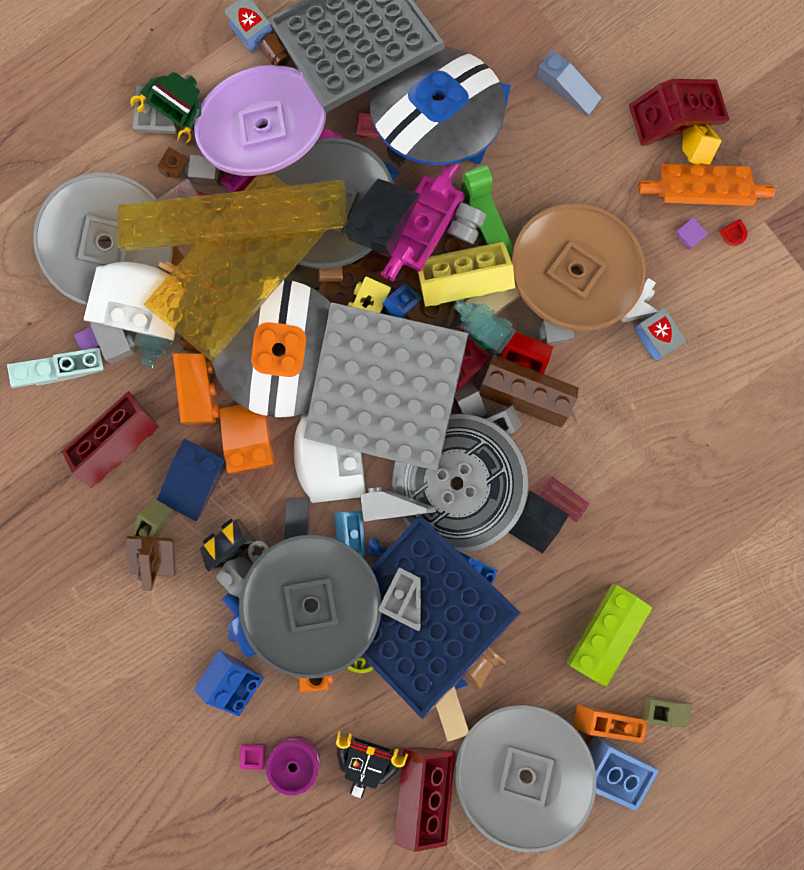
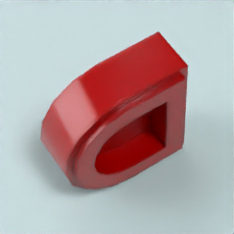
M741 219L719 231L725 242L731 246L742 244L748 234Z

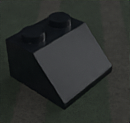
M529 490L524 510L519 520L508 533L543 554L558 535L569 514Z

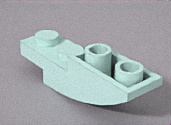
M100 348L56 354L50 358L7 364L12 388L34 384L36 386L50 384L104 370Z

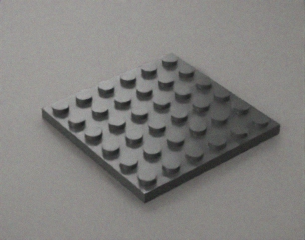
M301 0L268 18L271 28L278 35L290 58L325 113L445 49L443 40L414 0Z

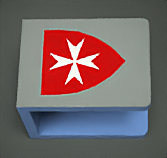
M237 0L224 10L227 17L231 20L229 26L251 53L259 48L260 40L265 34L273 33L270 22L252 0Z
M665 308L634 328L654 361H657L686 342V339Z

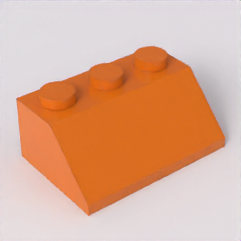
M173 354L181 423L189 427L217 424L216 418L219 417V408L217 404H214V395H217L215 382H212L211 373H214L212 360H209V357L205 354Z

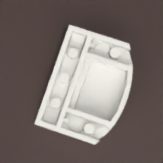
M117 262L99 266L96 268L84 321L174 341L181 312L179 305L183 303L186 288L183 284L180 285L170 274L149 265Z
M302 413L294 438V463L299 482L310 497V501L316 503L361 497L360 494L366 493L362 453L305 439L304 433L308 413Z

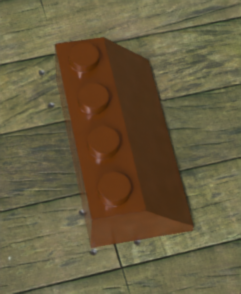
M493 355L479 394L481 397L507 407L513 405L517 411L562 428L578 398L579 387Z

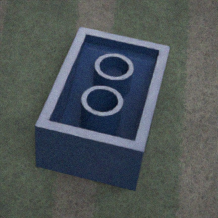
M184 439L171 463L157 500L194 521H198L226 469L225 459Z

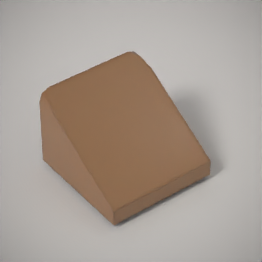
M342 266L319 269V282L342 281L343 279Z

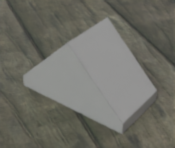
M469 380L455 394L454 401L461 414L483 417L487 415L486 409L478 390Z

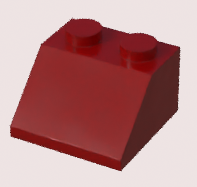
M511 330L501 358L544 374L554 346Z

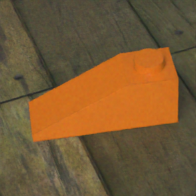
M577 704L573 721L575 729L589 735L639 743L644 742L648 724L639 717Z

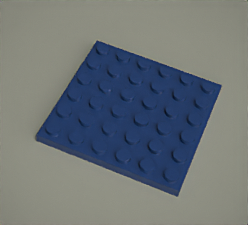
M419 515L371 569L379 585L381 603L399 568L420 578L421 628L417 631L381 612L375 637L362 657L421 719H424L522 613Z

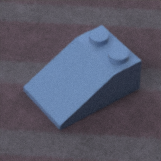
M593 736L588 748L596 769V793L637 811L659 770L599 736Z

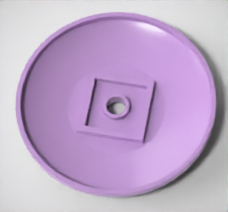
M265 65L238 72L217 85L201 104L202 114L195 120L194 128L198 147L203 156L213 166L235 175L256 176L283 169L304 156L313 147L322 133L326 113L299 70L280 65ZM268 124L265 128L259 129L261 125Z

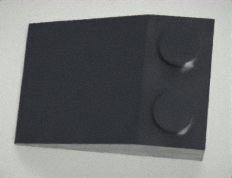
M378 178L354 208L344 228L349 241L391 257L420 194Z

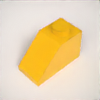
M693 125L683 132L682 151L688 157L689 162L700 165V163L710 165L722 140L709 125Z

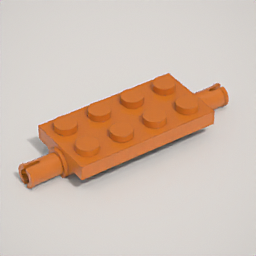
M662 164L660 169L661 179L659 181L639 180L638 184L639 195L656 194L658 197L664 198V203L754 206L757 198L773 199L775 195L774 184H755L751 167Z

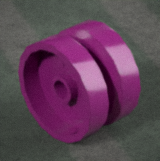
M298 736L283 739L275 746L267 761L266 774L269 783L276 791L285 795H298L306 792L314 784L320 770L321 760L316 746L310 740ZM292 763H295L297 768H293Z

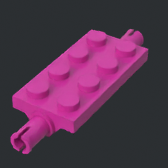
M458 163L446 165L441 175L434 179L426 176L423 177L415 191L420 194L415 208L392 256H387L391 259L381 273L384 278L388 279L390 277L389 280L394 281L403 265L419 272L423 269L460 203L465 198L464 193L455 189L452 184L461 169Z

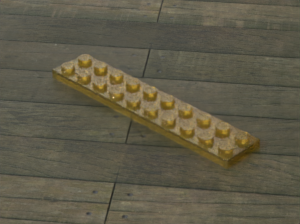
M344 180L118 205V248L121 251L343 228L347 224L346 184Z

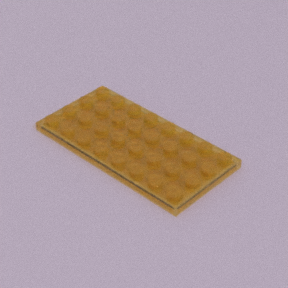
M272 173L257 175L143 305L213 362L334 222L332 218Z

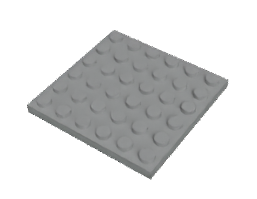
M331 302L304 438L437 471L469 333Z

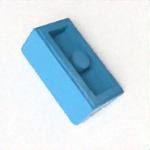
M362 511L335 513L336 539L352 547L361 556H366Z

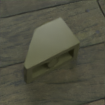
M153 498L138 513L130 536L158 538L168 524L173 510Z

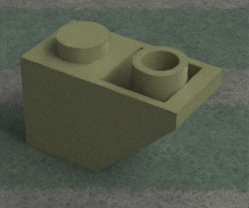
M645 695L642 719L649 724L667 727H689L692 703Z

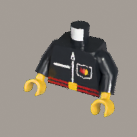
M338 732L336 744L340 770L345 773V779L353 782L350 794L355 797L363 798L366 786L376 789L378 784H385L397 773L400 767L405 765L408 754L406 753L404 757H400L398 755L399 749H395L393 754V749L353 737L351 733H349L347 738H343L340 735L341 732Z

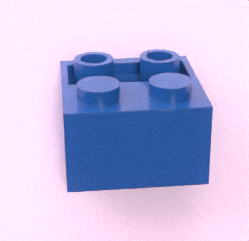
M219 650L193 690L206 704L240 716L264 679V676L236 657Z

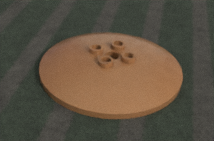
M574 203L562 204L540 212L523 227L512 252L511 262L513 264L514 281L522 299L538 316L551 324L565 329L592 331L618 322L635 306L644 289L646 264L638 240L621 220L609 212L594 206ZM571 267L580 268L582 274H573Z

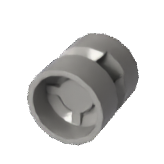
M460 203L455 214L457 220L452 221L447 233L462 241L474 244L478 236L476 229L482 227L487 215L474 207Z

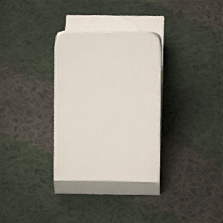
M649 278L645 281L639 300L621 321L627 322L648 318L659 312L647 304L655 293L652 288L656 282Z

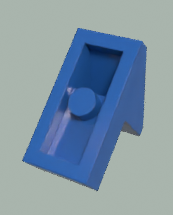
M405 283L386 298L382 303L384 305L383 310L388 315L404 318L421 301L422 297Z

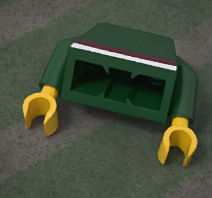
M173 72L168 76L152 77L140 91L141 95L133 96L130 100L131 106L136 102H141V105L137 108L138 113L144 111V101L146 100V103L181 128L185 125V129L181 130L177 137V140H179L182 134L187 135L188 140L185 145L189 144L191 140L190 132L195 129V120L202 114L201 101L197 98L200 91L195 87L197 82L191 75H186L183 78Z

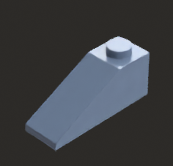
M553 49L540 64L536 78L585 115L589 116L602 98L575 67Z

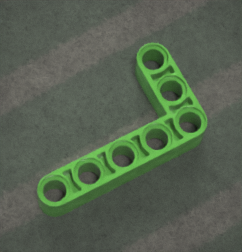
M484 164L463 173L461 191L464 193V200L467 205L487 215L482 227L477 228L478 232L481 233L480 237L483 244L489 245L504 242L509 257L512 259L513 246L490 195L493 179L488 166Z

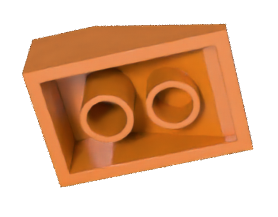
M242 405L220 408L223 451L228 474L234 475L276 466L267 416L255 413Z

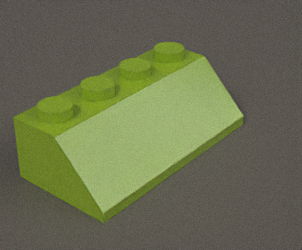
M612 584L566 663L592 680L607 687L652 607L622 587Z

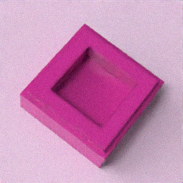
M242 744L240 769L263 770L265 764V744Z

